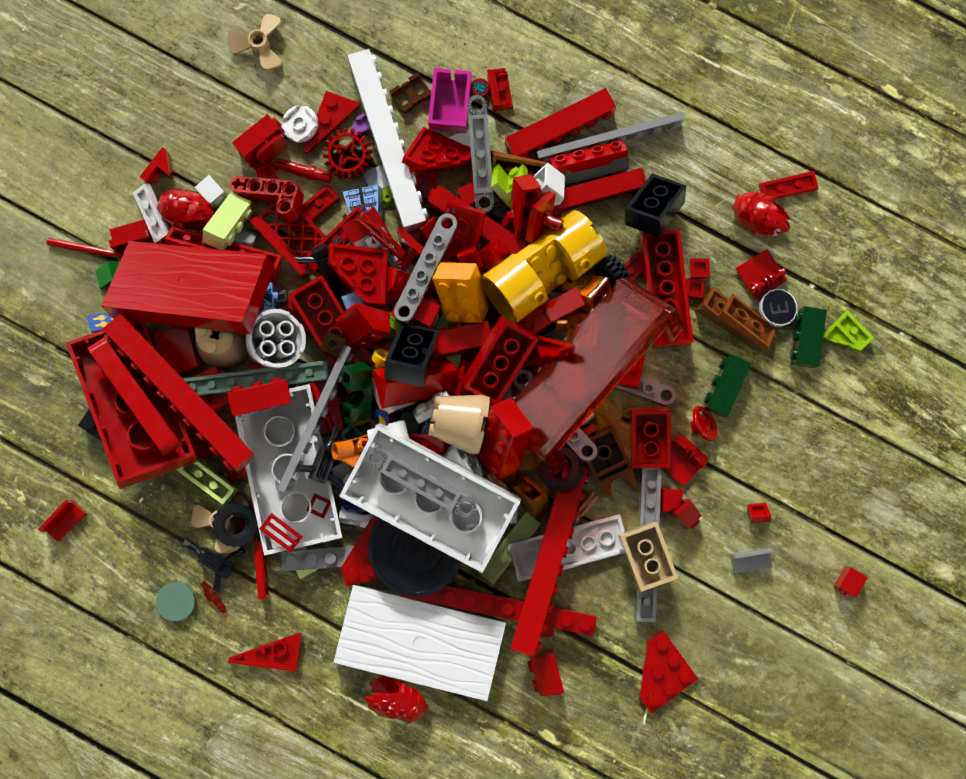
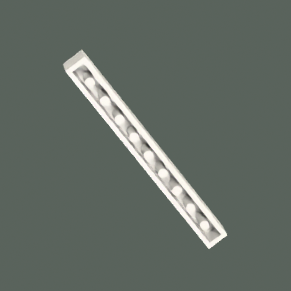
M369 49L349 54V65L403 229L411 231L420 228L429 219L426 208L422 209L420 202H423L420 191L416 192L414 185H417L414 173L410 174L409 168L411 167L401 163L404 156L403 151L406 148L403 139L399 140L398 137L400 133L398 123H394L392 119L394 116L393 108L391 105L388 106L386 101L389 99L386 88L382 89L381 83H383L381 72H377L375 68L378 66L375 55L371 56Z

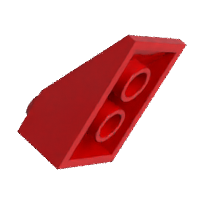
M630 407L631 467L670 468L671 410L668 407Z

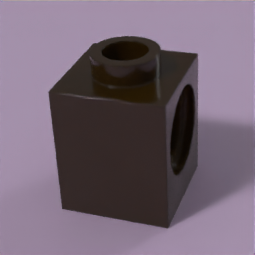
M327 332L320 351L338 359L347 341L333 333Z

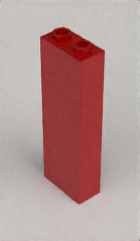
M439 185L436 189L433 188L427 196L429 199V210L439 217L445 214L449 201L472 207ZM485 216L479 242L482 245L497 237L510 251L506 257H509L511 254H517L530 245L521 238L516 239L515 234Z

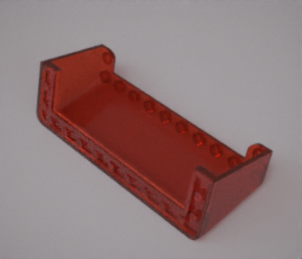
M619 278L615 282L613 289L602 297L598 306L592 308L588 313V317L576 326L575 332L563 341L575 346V351L550 359L537 370L536 376L524 385L521 393L512 398L534 427L525 450L556 475L568 461L559 450L662 333L672 343L683 331L684 325L678 310L629 278Z

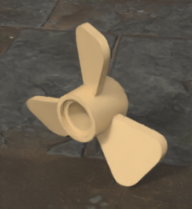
M266 14L263 17L260 30H253L249 35L230 30L227 34L229 51L235 55L252 48L256 54H259L263 69L271 70L280 67L282 60L269 49L270 43L267 38L281 24L280 18L272 14ZM257 40H263L261 44H255Z
M242 495L234 497L232 502H238L249 507V502ZM200 505L194 506L191 519L193 527L197 529L213 527V516L217 511L211 513ZM237 515L230 516L225 522V528L230 534H232L231 531L235 524L233 517ZM216 538L215 550L221 554L237 551L240 547L226 546Z

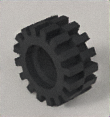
M606 256L595 265L594 271H596V276L610 278L611 292H617L630 281V274L627 273L629 272L628 268L625 269L624 266L626 265L624 263L621 264V260L617 259L616 256Z

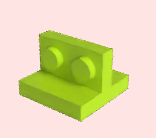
M499 164L493 168L491 188L511 210L513 177L528 175V169L524 164L518 168H513L509 174Z

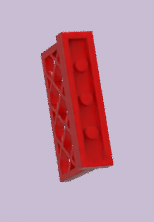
M272 203L258 217L252 218L250 222L295 271L305 279L312 269L306 264H298L295 258L298 257L296 254H301V257H304V254L310 252L304 251V241H315L316 246L318 241H321L326 235L302 210L299 214L302 216V224H292V222H289V224H279V212L277 209L273 211L277 203ZM268 214H276L275 224L266 223L264 218ZM278 227H289L288 237H280L278 235ZM292 227L302 228L301 238L291 237ZM305 228H313L315 230V238H304ZM291 241H301V251H293L291 249Z

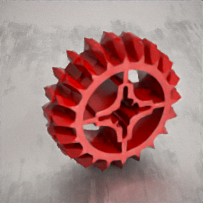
M343 128V134L336 130L338 136L335 137L333 134H330L333 140L331 142L329 140L325 141L329 148L323 147V150L328 152V154H323L322 157L329 160L325 161L324 164L326 166L331 165L328 169L330 172L336 170L334 173L336 177L341 173V178L345 179L348 174V178L352 180L354 173L359 178V171L364 174L366 173V170L363 169L364 166L367 168L371 167L367 160L373 161V157L368 156V154L374 153V150L367 148L371 147L372 144L371 142L365 143L368 137L365 135L361 138V131H358L355 135L354 128H351L349 134L347 128ZM345 139H353L347 146L338 145L339 142ZM358 142L362 146V158L356 155V145ZM341 149L347 152L352 150L351 153L356 158L349 156L345 158L346 155L344 154V152L341 151ZM334 150L340 153L339 165L334 160ZM351 161L359 163L354 168L343 169Z

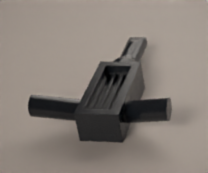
M338 236L333 243L341 244L342 241ZM324 243L310 249L313 256L295 257L298 264L316 263L325 281L332 285L337 298L344 296L336 272L328 265L329 248L327 249Z
M334 425L328 441L323 447H319L313 465H299L296 472H310L308 475L309 479L322 484H326L327 480H329L341 490L344 483L330 472L335 461L332 456L331 447L332 443L336 442L341 428Z
M187 538L182 544L196 553L200 563L215 572L213 590L220 593L222 577L228 579L237 566L231 561L245 552L244 549L239 548L237 551L223 557L213 549L199 547Z

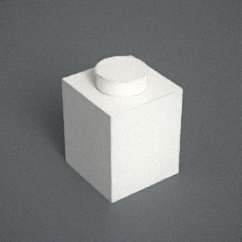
M210 175L195 186L206 201L212 204L213 208L221 206L225 198L228 197Z

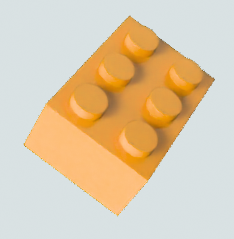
M440 262L432 279L446 321L483 323L489 309V304L477 264Z

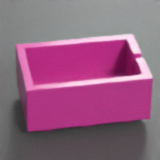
M434 68L428 120L430 130L455 133L467 132V103L470 99L472 71L455 70V80H451V69Z

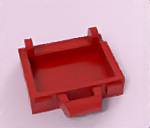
M176 326L153 333L156 344L154 349L179 375L199 369L202 365L195 346L194 331L191 327Z

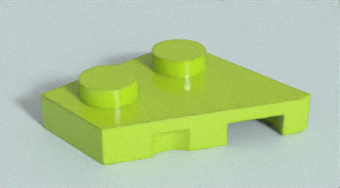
M848 310L828 327L823 335L825 340L858 352L874 339Z

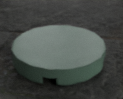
M172 582L165 585L159 591L156 598V607L159 614L169 621H181L189 617L196 606L194 591L182 582Z

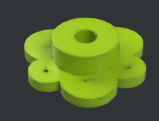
M390 187L385 188V190L382 189L383 207H395Z

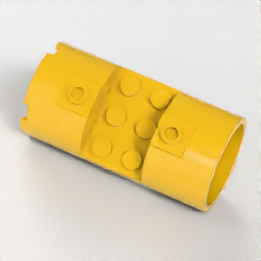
M573 210L560 218L564 220V223H562L564 225L560 232L550 227L547 228L533 243L517 254H511L509 257H506L501 263L481 276L485 294L500 315L518 323L544 304L548 299L547 295L568 279L576 280L607 256V248L601 234H596L595 230L590 226L593 223L582 213Z

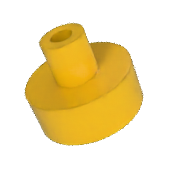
M376 349L374 351L372 361L375 363V368L385 367V360L389 351L384 349Z

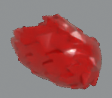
M181 188L168 190L161 194L157 204V209L160 210L162 218L172 226L176 225L182 229L203 230L216 213L210 207L212 204L204 200L198 194V191H189L188 189L181 190Z
M757 191L747 192L742 195L737 194L731 209L734 210L736 221L744 229H748L753 235L757 232L762 235L769 234L772 236H780L782 232L789 231L790 224L788 220H790V217L784 211L785 209L775 202V197L765 196L766 194L758 193Z
M384 676L369 682L373 688L371 689L373 696H365V700L368 703L367 707L375 712L376 715L388 719H398L407 724L425 716L429 706L423 695L416 689L409 687L402 681Z

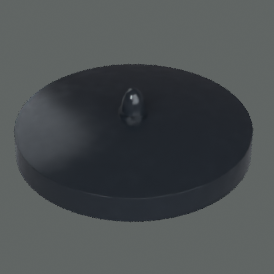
M381 518L377 520L370 534L368 552L371 566L380 581L399 594L413 597L433 594L447 586L460 569L461 561Z

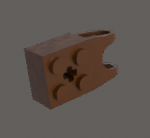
M609 426L589 436L588 438L597 447V456L592 461H588L587 464L609 501L614 500L611 484L617 478L626 479L634 490L638 489L629 458L614 427ZM585 446L582 449V454L585 457H589L593 454V449L590 446ZM601 447L604 449L608 448L607 455L604 457L602 454L598 455Z

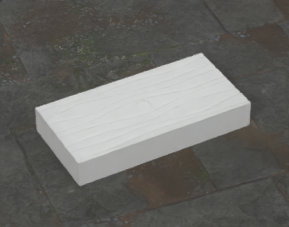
M310 384L289 388L292 404L235 416L239 438L255 456L246 465V471L258 528L273 513L303 536L295 548L342 538L331 482L327 480L326 484H322L309 479L308 475L310 472H296L293 478L296 481L291 491L288 490L287 493L277 490L315 408ZM320 431L317 436L312 437L310 441L312 447L308 455L304 454L301 460L304 462L303 465H313L319 447H323ZM314 493L331 501L324 519L310 513L311 509L322 514L327 504L316 498L311 508L310 501ZM270 520L272 524H274L276 527H278L280 530H282L284 533L290 536L293 540L297 539L296 536L290 533L287 529H285L275 520ZM268 525L265 527L267 530H269L271 533H273L275 536H277L279 539L285 542L288 546L292 545V543H290L288 540H286L284 537H282L280 534L274 531L271 527H269ZM259 529L264 555L286 551L285 548Z
M381 423L375 426L340 494L341 498L483 573L521 502L520 497ZM375 447L382 448L471 497L476 502L477 508L475 513L469 518L460 517L456 513L382 474L367 464L366 455L368 451ZM374 452L371 455V460L374 463H380L382 455ZM463 502L460 508L463 512L468 513L472 510V505L469 502Z
M354 584L333 663L487 701L506 621L444 605L400 597V594Z

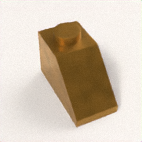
M525 475L509 484L513 494L521 498L520 504L523 509L535 520L551 510L547 493Z

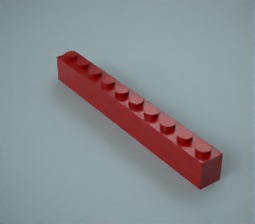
M121 313L102 328L106 334L104 338L111 346L115 344L119 348L116 351L123 359L128 358L131 361L129 365L137 373L141 371L144 374L143 380L150 387L154 385L158 389L156 391L157 395L163 401L167 399L171 403L169 407L176 415L180 413L184 417L182 421L189 428L194 427L198 431L196 436L203 443L207 441L211 445L209 447L210 451L216 457L220 455L224 459L222 463L229 471L234 469L238 473L255 458L254 453Z
M565 462L561 478L566 477L570 471L568 462ZM583 465L584 474L581 477L580 483L575 488H572L570 491L556 492L510 648L512 652L532 658L540 652L542 643L538 641L540 635H544L547 628V623L544 621L546 614L550 615L553 604L550 603L551 596H556L558 584H555L557 576L561 577L564 568L561 565L562 558H566L569 547L566 544L568 539H572L575 528H572L573 520L577 521L580 510L577 509L579 502H583L585 491H582L583 485L588 484L591 473H587L588 466Z
M449 584L443 589L426 596L413 597L400 594V597L519 621L525 601ZM553 606L550 615L546 614L544 622L550 628L594 636L597 616L595 614Z

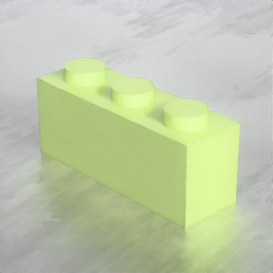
M231 192L204 227L202 242L219 250H225L228 245L230 246L233 243L235 234L241 232L244 222L252 216L251 201Z
M197 457V462L177 469L179 473L222 505L229 504L239 491V488Z

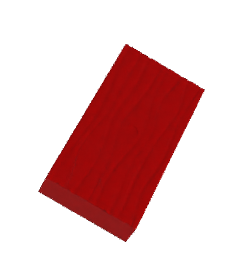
M129 241L101 307L111 318H116L121 313L126 320L251 334L275 266L267 254Z
M130 321L129 323L154 348L145 323ZM103 330L66 342L119 489L197 462L180 413L176 415L169 407L171 403L167 399L163 401L157 395L156 391L158 389L154 385L150 387L143 380L144 374L141 371L137 373L129 365L131 361L120 356L116 351L119 348L115 344L111 346L176 436L181 446L163 456L87 350L88 347L104 338L106 334Z

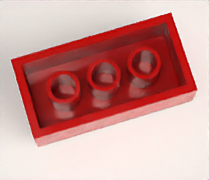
M501 315L461 380L463 387L476 395L490 397V403L494 405L499 403L539 339L534 333Z
M511 397L490 407L482 445L478 454L479 458L483 459L487 464L489 472L497 480L518 470L534 429Z

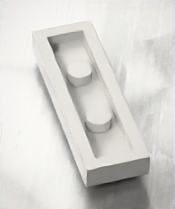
M143 184L133 194L154 243H161L165 240L170 229L167 222L160 215V210L157 209L158 201L151 185Z

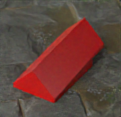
M445 357L434 358L424 387L384 379L385 368L374 369L372 374L381 408L383 409L431 400L434 395L440 392L447 391L449 395H453L459 370Z

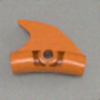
M368 434L346 441L333 442L331 447L333 459L340 460L354 468L369 440Z

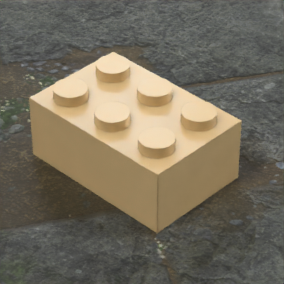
M651 522L618 534L638 591L643 592L678 579L658 522Z

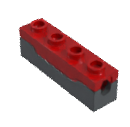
M623 140L549 158L550 164L565 175L564 185L629 169L628 150Z

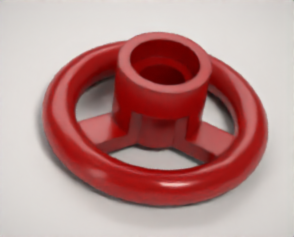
M696 406L692 413L693 421L690 422L693 433L701 435L707 441H714L717 438L718 430L713 416L705 407ZM699 411L702 412V413L707 417V419L704 418V417L699 413ZM710 425H711V429H712V435H710V431H709Z

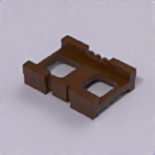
M418 72L409 77V81L403 83L401 87L397 85L389 91L404 114L412 110L413 106L415 107L422 100L425 101L431 97V90H429ZM418 82H421L426 89L420 95H417L412 89V86ZM402 93H406L410 98V102L405 105H401L397 100V96Z

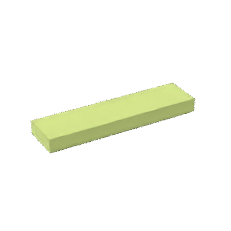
M525 512L492 554L483 573L480 571L478 573L494 585L512 562L508 544L531 538L541 523Z

